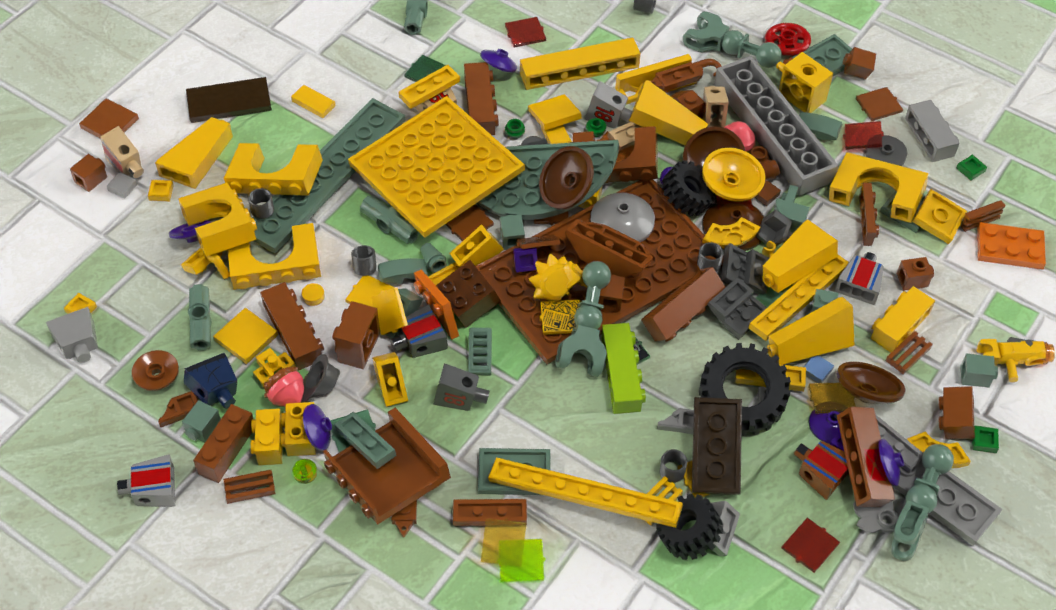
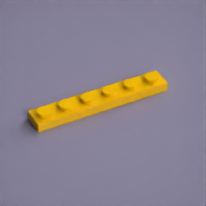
M837 254L835 259L795 283L751 321L749 329L767 341L769 335L781 329L813 300L816 289L825 290L841 275L849 262Z

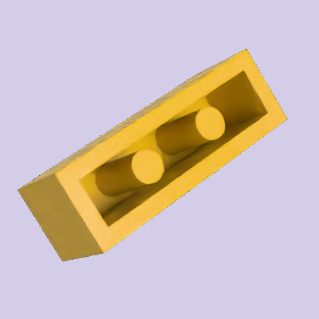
M914 286L908 292L903 291L898 297L897 303L895 305L891 304L884 313L885 316L882 319L878 318L871 327L873 333L870 339L889 352L894 351L931 313L935 300Z

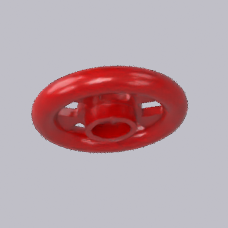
M779 23L767 30L764 40L765 43L778 41V46L783 56H794L809 48L811 35L804 27L798 24ZM798 39L803 40V43H797Z

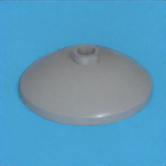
M613 193L601 198L594 205L591 211V222L605 224L642 242L654 229L655 215L651 206L639 196L629 193Z

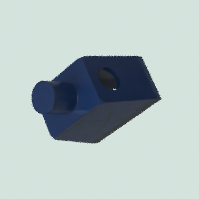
M225 353L185 368L184 384L203 403L210 406L220 402L225 409L229 408L231 404H235L236 400L233 396L236 394L238 382Z

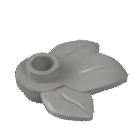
M854 501V511L861 518L857 522V527L869 533L880 530L889 533L895 530L898 515L893 510L892 501L882 507H857L856 501ZM883 520H888L890 524L885 523Z

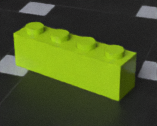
M629 323L602 325L601 340L607 351L605 365L613 414L641 412L642 403L646 402L645 389L640 387L642 371L637 369L639 354L638 350H634L633 347L636 344L635 332L630 330Z

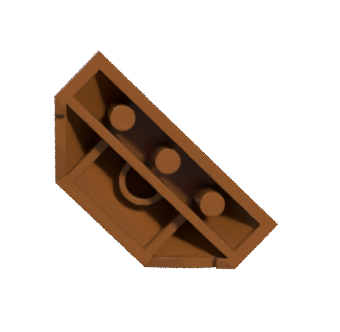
M576 219L566 229L565 234L579 258L587 263L593 261L605 263L609 267L611 275L625 277L642 272L653 260V256L649 254L643 243L605 224L583 222V220Z

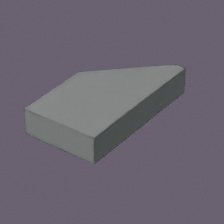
M677 409L671 416L659 421L657 429L693 434L694 410Z

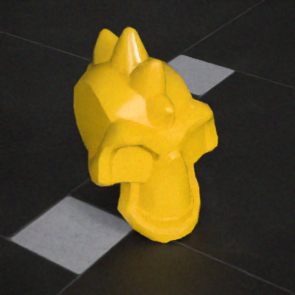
M549 254L547 264L536 261L535 266L538 274L529 278V281L536 288L533 296L534 299L559 301L565 294H569L568 291L576 283L587 287L582 278L583 271L577 264L572 263V261H566L564 256L557 259L552 254Z

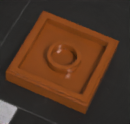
M106 98L79 125L81 129L101 139L100 136L117 126L125 133L139 117L137 113Z

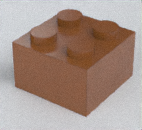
M351 301L348 309H344L341 324L334 329L332 336L333 340H335V352L337 353L339 363L364 370L380 335L377 308Z

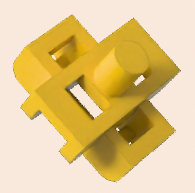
M269 348L255 357L260 367L253 371V375L264 388V383L268 382L269 378L274 375L273 372L287 367H296V364L286 352L277 356Z

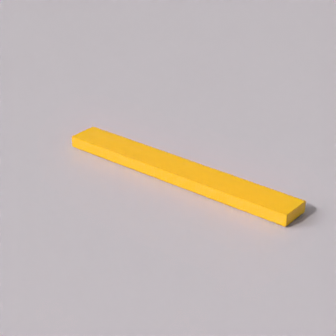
M497 457L488 477L489 482L674 528L677 527L683 507L682 502Z

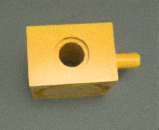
M803 52L787 64L777 63L776 68L782 72L779 91L787 101L807 113H812L826 102L833 77L831 71Z

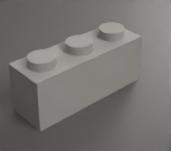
M932 100L909 105L905 120L931 161L936 162L955 157L960 144L959 139L953 134L948 122L944 120L938 107L934 105Z

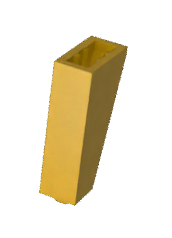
M648 80L645 81L639 92L629 119L630 122L642 127L655 126L656 133L683 145L687 144L692 135L708 125V123Z
M211 117L155 162L159 176L196 189L232 139L230 123Z
M810 220L804 221L763 265L762 279L764 284L779 293L835 259L838 254V240Z
M839 297L769 335L768 355L773 357L776 354L779 357L778 364L783 365L855 346L853 305L845 298Z

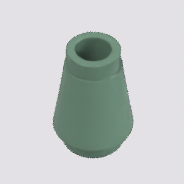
M431 243L422 245L420 251L429 271L436 273L447 266L446 257L432 246Z

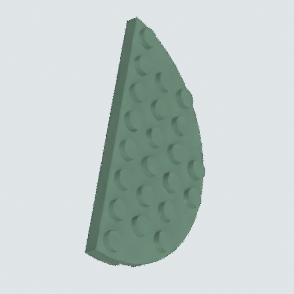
M605 140L505 147L525 164V171L477 202V204L499 216L521 215L522 220L542 219L567 212L593 196L606 182L617 160L619 141ZM567 146L579 147L588 153L593 162L594 175L591 187L586 196L577 205L564 210L555 209L546 204L540 194L539 180L542 169L550 156L559 149Z

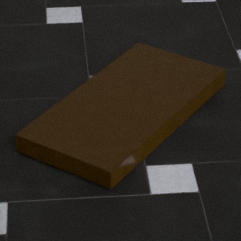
M266 77L186 89L191 123L207 121L211 117L220 119L272 110Z
M694 397L692 493L741 494L742 399Z

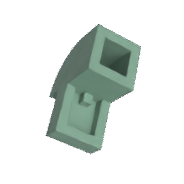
M790 185L788 192H783L781 199L776 198L774 210L779 211L792 221L789 231L794 233L807 220L810 207L794 203L798 187Z

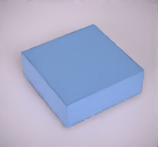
M818 355L814 356L804 366L806 367V376L822 384L833 370L834 365Z

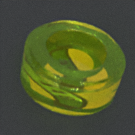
M301 459L294 464L292 471L297 482L308 484L317 477V467L312 460Z

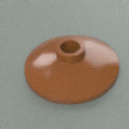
M154 350L141 355L132 367L134 382L140 388L150 391L160 390L169 386L176 379L179 372L176 358L169 352Z

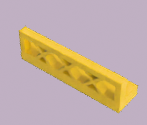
M689 54L617 74L615 89L626 95L625 92L627 91L636 92L635 95L628 97L626 105L636 102L646 80L651 82L655 78L656 73L692 62V58ZM697 82L666 91L665 93L697 84Z

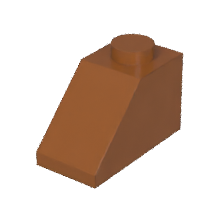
M693 90L678 91L670 95L677 102L703 119L705 102Z

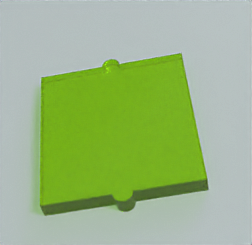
M542 539L499 540V559L497 563L500 564V582L544 581L543 562H545L546 558L543 557Z

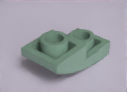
M800 112V118L812 133L816 134L817 139L837 140L843 125L841 121L819 114Z
M397 259L378 264L380 280L385 283L402 284L404 278L415 279L414 272L421 269L428 275L424 259Z

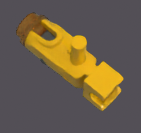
M1010 337L1007 342H997L996 339H981L977 345L978 353L994 356L995 366L997 364H1006L1009 382L1018 381L1016 370L1018 364H1025L1026 366L1048 364V362H1053L1055 357L1053 344H1048L1044 341Z

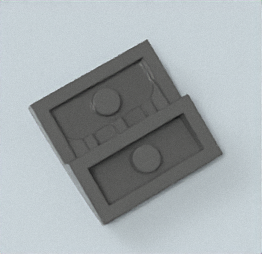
M729 243L724 249L721 281L729 285L738 277L753 289L755 294L764 295L767 292V286L762 279L763 265L769 258L754 249L745 252Z
M737 277L708 303V306L726 329L739 340L750 330V322L767 307L752 296L754 290Z

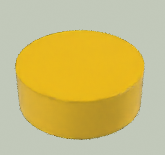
M316 283L306 285L302 289L303 301L310 306L322 303L325 298L323 287Z

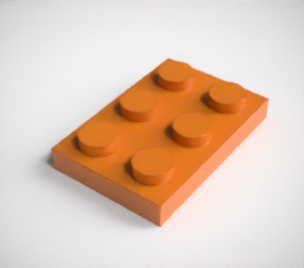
M979 222L977 227L978 261L1044 269L1046 258L1043 230Z

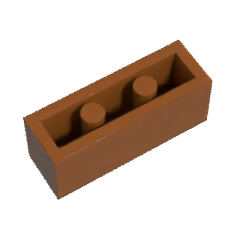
M233 404L230 405L193 460L198 475L216 483L221 481L252 433V412Z

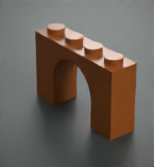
M655 126L635 128V145L632 153L626 159L615 163L605 183L658 179V142ZM593 131L573 133V142L595 141Z

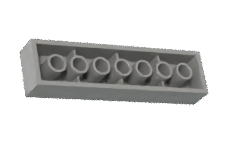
M749 56L717 68L714 86L725 87L728 104L740 120L751 128L757 142L767 150L769 158L776 161L779 171L789 184L798 187L797 194L800 196L832 183L839 165L753 57Z

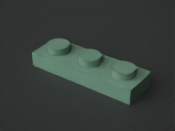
M352 412L334 424L336 431L377 469L397 456L395 449L356 413Z

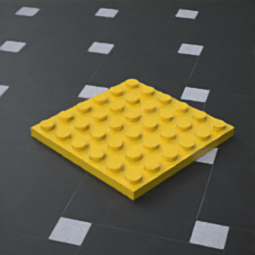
M448 96L348 158L349 165L424 238L525 171L524 163Z

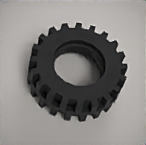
M736 343V347L733 349L726 346L723 347L722 353H714L710 362L707 361L699 387L701 398L728 399L723 390V382L732 371L739 369L751 370L761 376L766 385V395L757 405L751 407L742 406V436H746L747 432H753V435H758L760 430L764 428L766 431L771 429L772 424L778 422L785 411L791 392L789 390L790 377H786L787 368L785 365L780 366L778 364L779 357L776 354L770 357L767 354L768 349L763 347L762 351L756 350L755 344L750 343L749 348H742V343Z

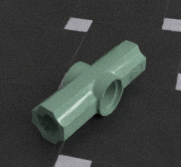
M407 0L404 29L410 35H417V33L421 32L423 19L427 17V0Z
M367 196L363 200L360 211L374 220L382 232L386 234L391 232L407 244H412L417 240L420 233L394 207L386 206L373 196Z
M197 284L189 289L188 315L190 318V346L201 351L211 346L210 327L212 321L210 317L209 287Z

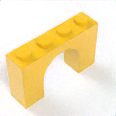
M239 143L226 171L224 180L231 189H235L240 194H250L255 189L263 188L267 189L272 195L309 196L323 159L318 145L298 144L290 163L286 167L273 173H261L259 171L265 158L259 143Z
M846 152L831 183L829 201L850 206L857 189L863 183H886L897 192L892 202L890 217L911 223L926 190L928 173Z
M227 182L178 198L183 217L188 226L208 219L224 217L195 228L200 247L206 257L257 240L254 232L257 230V225L254 218H251L248 209L244 207L242 199L238 198L236 190L231 189Z
M313 223L292 226L293 251L285 260L278 263L267 264L256 260L252 256L250 242L227 249L233 290L321 277Z

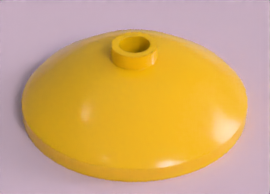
M722 148L713 151L704 161L702 175L706 185L712 192L724 199L731 201L750 200L761 192L765 184V172L762 165L754 156L746 151L736 148Z

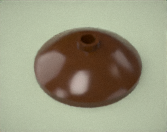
M718 126L706 127L696 132L688 140L684 148L683 160H687L688 163L690 161L694 162V166L699 164L702 166V170L705 159L713 151L722 148H736L745 151V147L741 139L731 130Z
M567 146L550 156L542 169L539 180L540 194L546 204L555 209L564 210L577 205L586 196L594 175L593 162L588 153L579 147Z
M723 200L715 203L706 211L703 218V231L706 235L712 223L731 225L736 223L741 217L760 226L764 215L758 208L748 202ZM756 234L753 239L738 246V248L748 251L757 247L762 241L757 238Z
M854 361L845 362L838 367L836 373L840 384L852 396L865 403L892 404L900 401L906 392L905 386L899 378L889 371L872 364Z

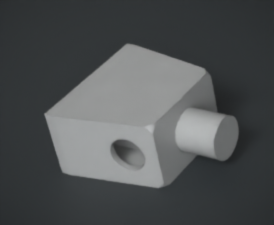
M88 307L46 322L53 339L66 359L76 357L80 363L90 360V351L97 349L98 344L94 320Z

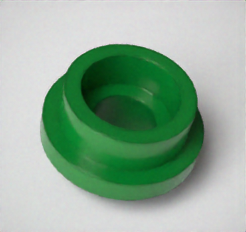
M599 118L590 119L586 124V130L588 132L593 131L594 137L602 136L607 127L605 121Z
M511 119L505 125V133L512 138L521 137L525 133V126L521 120Z

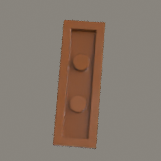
M863 183L859 194L863 246H872L874 238H878L879 225H875L877 219V208H874L876 193L872 192V183Z
M453 499V526L527 525L526 499Z

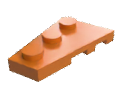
M422 269L414 272L416 279L414 287L419 295L422 294L425 302L430 306L451 340L459 337L450 301Z

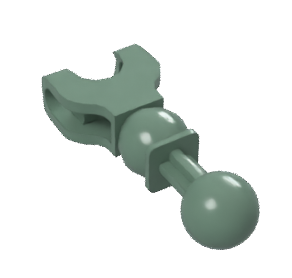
M701 12L697 17V26L700 30L688 29L683 35L684 45L695 51L707 52L716 50L720 52L723 48L728 54H738V58H741L746 52L756 56L758 63L766 68L776 66L782 56L781 49L775 43L766 42L761 46L750 43L749 34L746 33L744 36L738 30L729 31V26L724 25L718 15L710 12Z
M593 261L585 266L582 273L583 281L588 288L585 300L578 304V309L574 315L576 327L573 328L571 336L558 345L555 365L557 368L564 369L570 364L573 354L580 353L588 361V374L598 377L603 371L607 355L605 346L599 339L600 330L598 329L603 321L601 310L604 308V305L598 304L601 289L605 288L611 280V271L605 263Z
M934 444L925 449L922 455V464L926 469L922 479H915L914 486L906 494V504L896 523L891 549L892 555L899 560L908 561L914 556L927 522L928 514L937 506L939 486L936 483L940 475L949 472L954 464L951 450L944 445ZM899 543L910 545V550L901 552L898 549Z

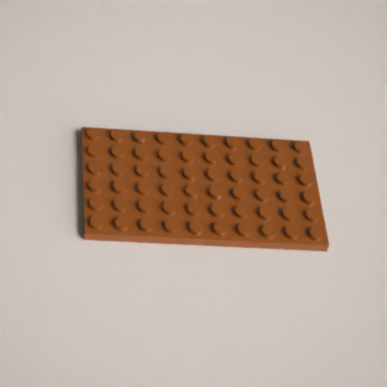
M653 179L639 180L616 192L639 196L653 209L655 215L654 229L641 242L649 254L653 256V260L642 272L625 276L621 311L601 310L603 321L598 329L600 330L599 335L602 333V325L622 323L664 300L700 270L697 260L700 247L704 244L702 240L705 235L686 214L681 213L680 208L676 210L674 208L675 204L673 202L670 204L667 201L669 197L664 196V190ZM595 204L532 236L538 237L554 234L560 240V244L536 247L537 261L547 264L549 254H552L557 259L564 256L566 261H572L583 271L589 263L579 258L565 232L576 219L583 220V222H591V211ZM515 245L476 265V268L500 298L499 306L547 365L556 360L558 345L571 336L572 333L543 335L542 321H540V302L549 300L534 299L533 297L536 288L529 281V278L538 274L537 270L516 272L513 249L520 247ZM705 256V258L710 260L716 259L712 256ZM576 283L568 291L569 294H565L559 301L580 300L581 302L586 298L587 287Z

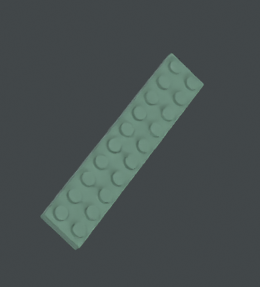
M372 98L320 150L323 161L309 196L274 195L272 197L274 205L273 214L265 219L252 217L257 225V230L254 231L257 240L254 241L276 254L293 236L292 226L305 224L356 172L349 165L348 158L402 125L406 121L405 115Z

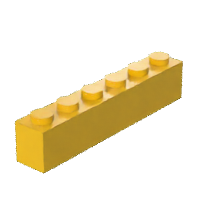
M632 37L520 59V75L526 90L639 68L641 53Z

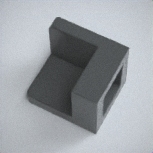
M774 210L762 219L757 238L765 244L768 241H773L778 246L786 240L792 221L779 211Z

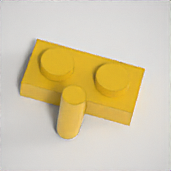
M200 247L181 264L185 272L197 275L202 273L207 268V265L214 263L223 279L230 277V272L220 257L223 251L206 257Z

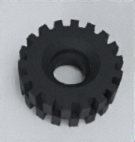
M683 160L675 164L662 179L663 184L661 186L665 190L663 194L665 197H669L667 201L670 204L672 202L675 204L674 208L676 210L680 208L683 214L688 212L689 216L694 214L698 216L717 197L703 179L702 166L699 164L694 166V162L690 161L688 163L687 160Z
M687 494V498L684 499L683 496L677 497L678 502H682L683 507L677 527L656 524L658 536L668 551L677 558L680 556L682 560H687L688 556H690L693 560L697 559V554H701L703 557L707 554L705 550L709 548L712 551L715 548L714 541L719 543L721 539L719 534H723L722 520L706 497L703 499L701 495L697 494L694 498L692 494ZM696 520V523L691 528L681 530L686 523Z

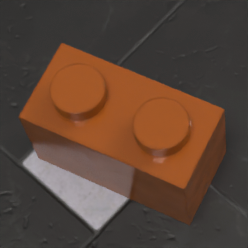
M943 387V396L939 397V409L943 410V416H939V429L944 430L945 439H975L973 387Z

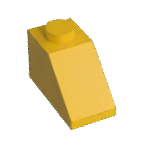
M481 224L449 254L459 267L469 260L476 266L498 255L504 248Z
M392 352L372 357L385 406L408 401L400 362L396 353Z

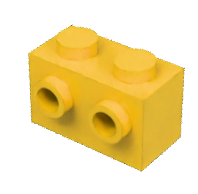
M314 402L286 403L285 413H281L282 427H285V433H281V447L286 448L287 456L316 455V448L310 443L303 424L304 409L306 406L314 404Z
M280 409L256 410V419L251 421L252 433H255V440H251V454L256 455L258 465L282 464L283 448L281 447V433H283V427L281 424Z

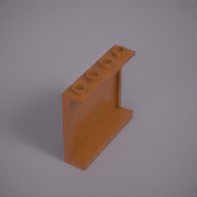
M396 407L388 411L390 422L375 430L377 434L395 449L397 455L377 469L352 445L333 457L327 450L323 451L326 458L324 466L330 474L334 473L336 475V480L341 488L349 490L348 494L355 504L359 502L364 515L368 519L371 517L377 525L451 478L447 462Z

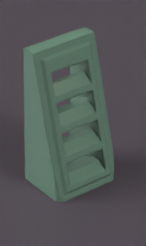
M469 328L468 372L476 375H491L492 329ZM473 363H487V366H476Z

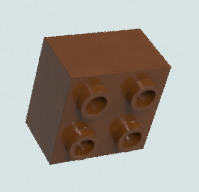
M471 260L467 261L436 285L450 301L452 311L465 328L501 302L495 290Z

